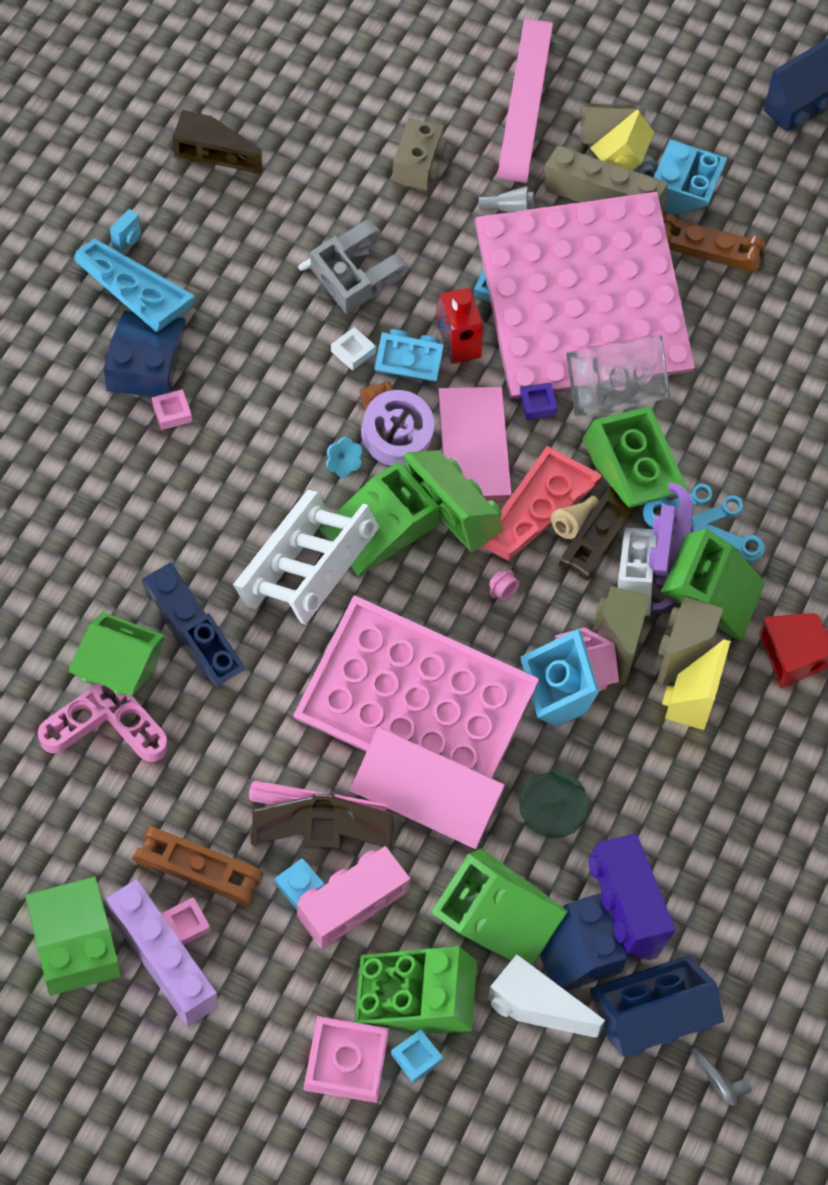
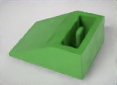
M398 461L370 479L335 513L352 518L362 504H366L369 506L380 527L350 566L356 575L360 577L436 528L439 506ZM325 524L319 528L321 534L332 542L335 541L343 530Z
M703 529L685 534L661 593L680 605L684 596L723 608L717 628L738 641H742L765 582L732 544L710 530Z
M481 848L467 855L431 913L459 934L512 961L518 955L533 966L568 911Z
M460 946L361 955L354 1022L393 1030L417 1032L421 1029L426 1033L437 1034L472 1031L477 961Z

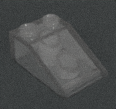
M662 335L591 346L566 352L575 416H602L670 397Z

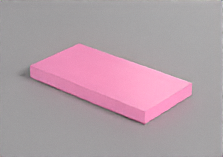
M502 387L439 388L438 400L442 454L447 459L453 458L459 464L463 472L462 475L467 480L473 479L482 491V496L487 501H508L511 497Z
M378 727L349 791L370 801L385 803L388 809L477 849L506 785Z

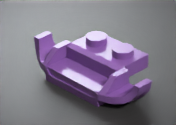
M669 482L670 493L676 494L680 498V507L662 505L661 515H655L653 534L658 535L656 547H651L649 553V567H653L657 577L656 586L659 589H662L685 534L694 532L695 527L692 518L693 503L689 493L679 484ZM666 597L662 602L654 603L652 610L654 614L664 613L674 607L676 602Z

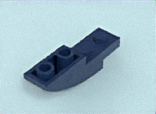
M172 562L142 579V584L160 609L159 615L198 668L216 687L246 669L210 613L206 614Z

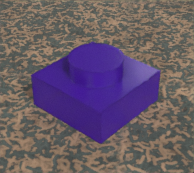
M551 383L520 387V400L526 420L557 416L558 407Z

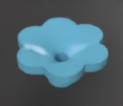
M342 437L337 444H331L327 449L329 457L326 462L327 469L335 472L341 478L349 476L351 471H357L361 466V459L359 457L362 454V447L357 443H353L350 438Z

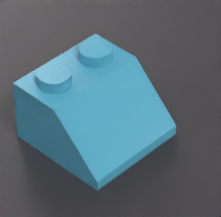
M576 629L520 657L524 672L539 678V684L532 697L537 718L559 727L587 713L598 695L599 689L581 630Z

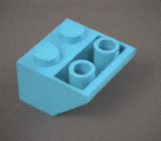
M669 140L654 175V178L668 183L667 208L665 212L678 215L708 206L727 158Z

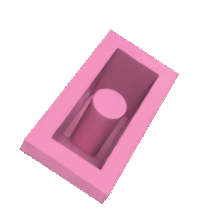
M587 628L579 629L582 632L599 691L605 690L609 684L619 682L615 644ZM570 632L555 635V640Z

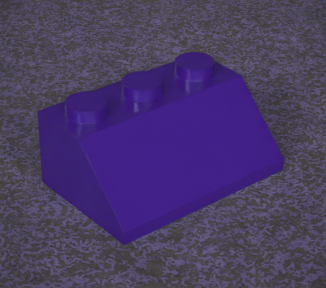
M637 833L597 842L588 859L591 875L597 878L601 887V900L604 908L607 911L610 910L617 941L623 943L627 955L647 960L657 959L676 929Z

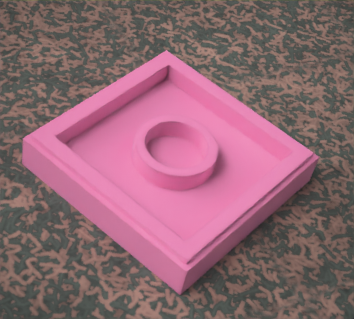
M317 1016L304 1091L377 1103L390 1028Z

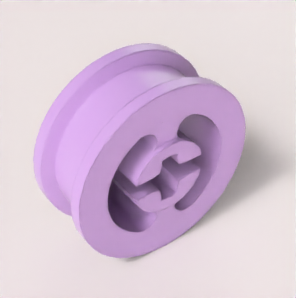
M404 390L384 392L375 397L365 411L361 426L363 445L367 452L380 463L392 466L400 461L403 466H406L403 455L407 452L427 451L434 432V417L427 403L416 394ZM403 412L408 414L403 428H399L395 433L392 444L387 443L392 428H397L401 422ZM413 419L416 421V423H417V425H418V427H419V430H416V429L413 427V426H414V421H413ZM376 427L382 429V438L377 433Z

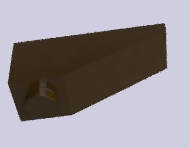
M181 111L173 134L174 157L258 174L262 173V150L211 115H205L200 112Z

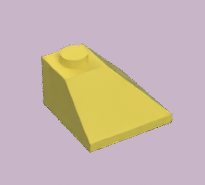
M722 640L677 675L674 687L667 685L662 705L668 706L665 719L698 729H705L731 641Z

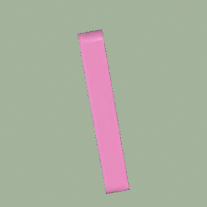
M524 18L497 179L523 183L528 181L553 22Z

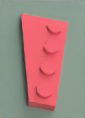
M546 446L502 508L500 520L503 531L482 545V547L509 561L552 525L551 516L555 510L577 504L602 482L603 475Z

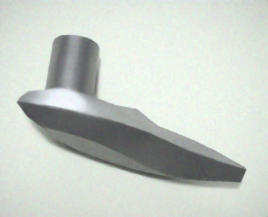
M695 1047L691 1049L713 1088L725 1102L735 1107L737 1097L752 1091L751 1084L747 1078L731 1083Z

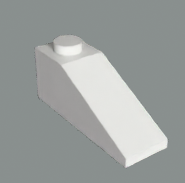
M625 527L618 588L650 596L645 615L650 616L654 570L653 567H649V553L651 547H656L657 535L653 534V529Z
M518 955L512 959L490 986L488 1000L491 1001L490 1004L493 1009L504 1017L511 1016L519 1022L595 1038L602 1031L605 1022L603 1018Z

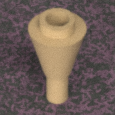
M591 496L583 503L555 510L551 516V523L555 532L565 539L574 538L589 514L598 505V498Z

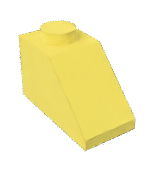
M636 110L590 147V149L599 160L633 171L642 164L654 131L641 113Z

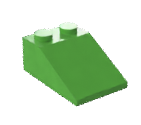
M651 406L593 420L583 437V441L594 466L629 508L675 496L676 494L670 493L669 482L679 484L688 491Z
M96 877L25 895L49 996L121 977Z

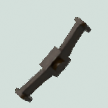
M315 793L310 797L253 809L251 845L304 834L305 848L340 849L342 835L377 846H386L387 849L393 850L394 813L335 797L334 794Z

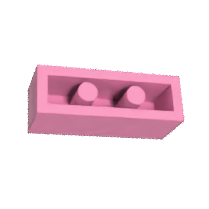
M386 846L377 852L371 850L365 853L358 860V864L348 871L341 869L332 875L328 881L329 883L318 890L312 888L304 893L297 903V917L322 950L409 893L410 877Z

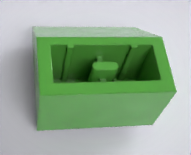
M101 612L89 624L68 673L79 676L85 682L98 683L111 688L114 693L133 696L156 671L165 635Z

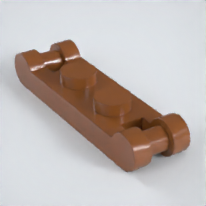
M663 213V221L671 251L747 271L758 270L761 262L759 255L763 253L765 248V241L761 237L751 236L747 238L678 220L670 213Z
M155 827L147 828L143 836L145 842L142 848H137L132 858L133 861L143 867H152L227 897L244 907L250 906L254 897L252 891L255 885L260 884L264 873L254 866ZM163 846L166 848L163 855L155 853L157 847ZM233 875L242 878L240 886L230 883Z

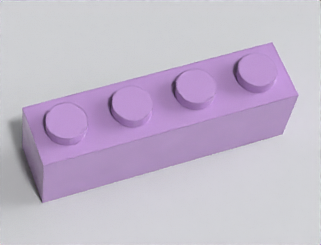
M137 879L106 898L110 917L187 1028L218 1008L216 991Z

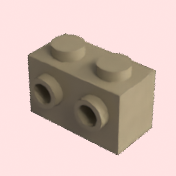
M408 118L393 161L392 182L427 190L430 179H436L439 169L437 158L438 156L443 157L446 149L447 139L442 138L443 125Z

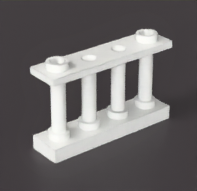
M307 490L233 586L246 607L256 609L263 599L269 596L289 602L300 623L306 625L380 527L368 505L362 504L355 515L350 518L328 512L319 493ZM322 524L343 529L334 542L313 536ZM303 548L325 553L315 566L294 560ZM284 572L306 577L297 590L276 585Z

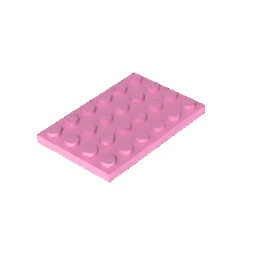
M354 595L293 717L367 752L377 728L380 727L493 779L539 684V678Z

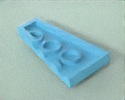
M95 238L76 251L75 262L156 332L193 306L195 298L193 294Z

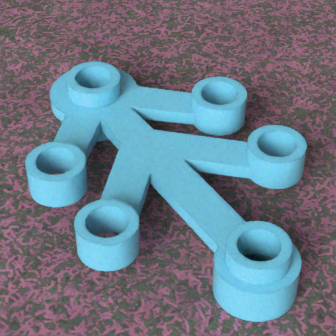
M698 484L694 487L692 493H689L693 506L696 504L704 506L710 502L712 490L708 485ZM703 490L708 494V497L706 499H699L696 493ZM734 495L728 496L723 504L692 516L695 524L694 532L703 529L710 530L732 544L749 564L756 563L762 558L765 546L758 536L747 535L743 538L709 525L726 517H737L743 507L742 500ZM664 498L646 503L643 508V518L646 524L653 528L654 509L661 508L662 505L679 508L680 498L672 501ZM729 502H735L739 508L736 511H730L726 505ZM754 543L758 549L755 552H749L745 545Z

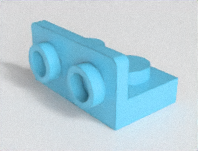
M391 329L390 334L382 332L375 371L437 383L441 360L445 351L444 344L439 343L440 339L421 335L420 340L409 338V333Z

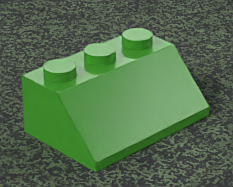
M440 450L414 451L403 455L408 472L438 504V517L471 553L503 531L500 520L502 516L500 508L493 500L487 501L482 496L480 487L473 479L467 480L462 475V469L453 458L447 459Z

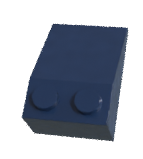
M124 310L110 341L105 361L106 391L149 397L171 393L186 318L177 317L156 332L133 311Z

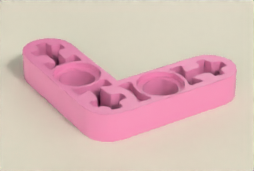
M96 684L46 719L38 729L40 745L49 753L64 751L106 720L112 724L144 761L156 762L161 760L168 750L167 737L164 731L133 696L114 693L111 688ZM104 693L116 694V701L120 705L117 710L116 705L111 699L107 698L104 700ZM80 709H86L92 713V716L87 722L79 723L73 720V714ZM133 713L140 717V722L134 727H126L121 723L122 718L127 714ZM64 720H67L70 729L73 731L70 732L68 726H64ZM50 731H53L55 734L60 732L61 738L57 741L53 737L49 739L48 733ZM145 731L147 738L151 742H158V748L154 749L151 746L146 748L145 738L141 734Z

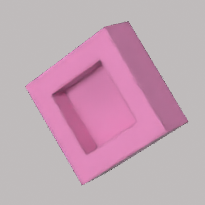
M183 389L152 397V405L161 430L192 422V415Z
M194 897L161 913L183 946L211 932L210 925Z

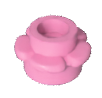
M511 570L508 572H497L489 582L490 594L493 598L497 597L501 601H507L511 598L519 586V580L514 577V572Z

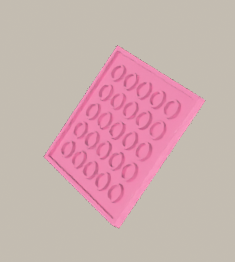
M657 192L476 217L475 226L510 399L520 398V387L551 383L553 392H561L680 374L694 370V361Z

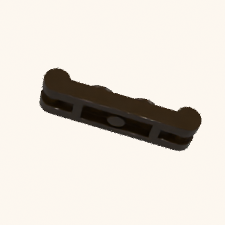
M610 486L562 555L559 566L566 570L571 568L579 573V577L589 581L602 558L640 505L629 508L625 503L617 500L620 496ZM579 552H582L589 557L584 561L578 558L577 555Z

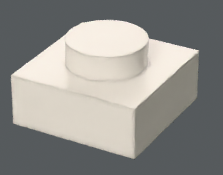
M353 327L331 344V352L353 371L376 353V346Z

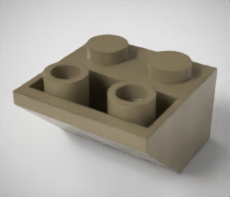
M684 596L680 608L673 607L653 670L659 671L656 684L663 686L675 681L680 672L710 650L723 608Z

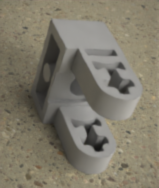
M372 220L363 221L340 237L334 236L310 252L312 271L346 315L401 279L408 271V266L398 254L386 258L365 273L361 268L357 270L350 261L376 243L380 238L381 231Z

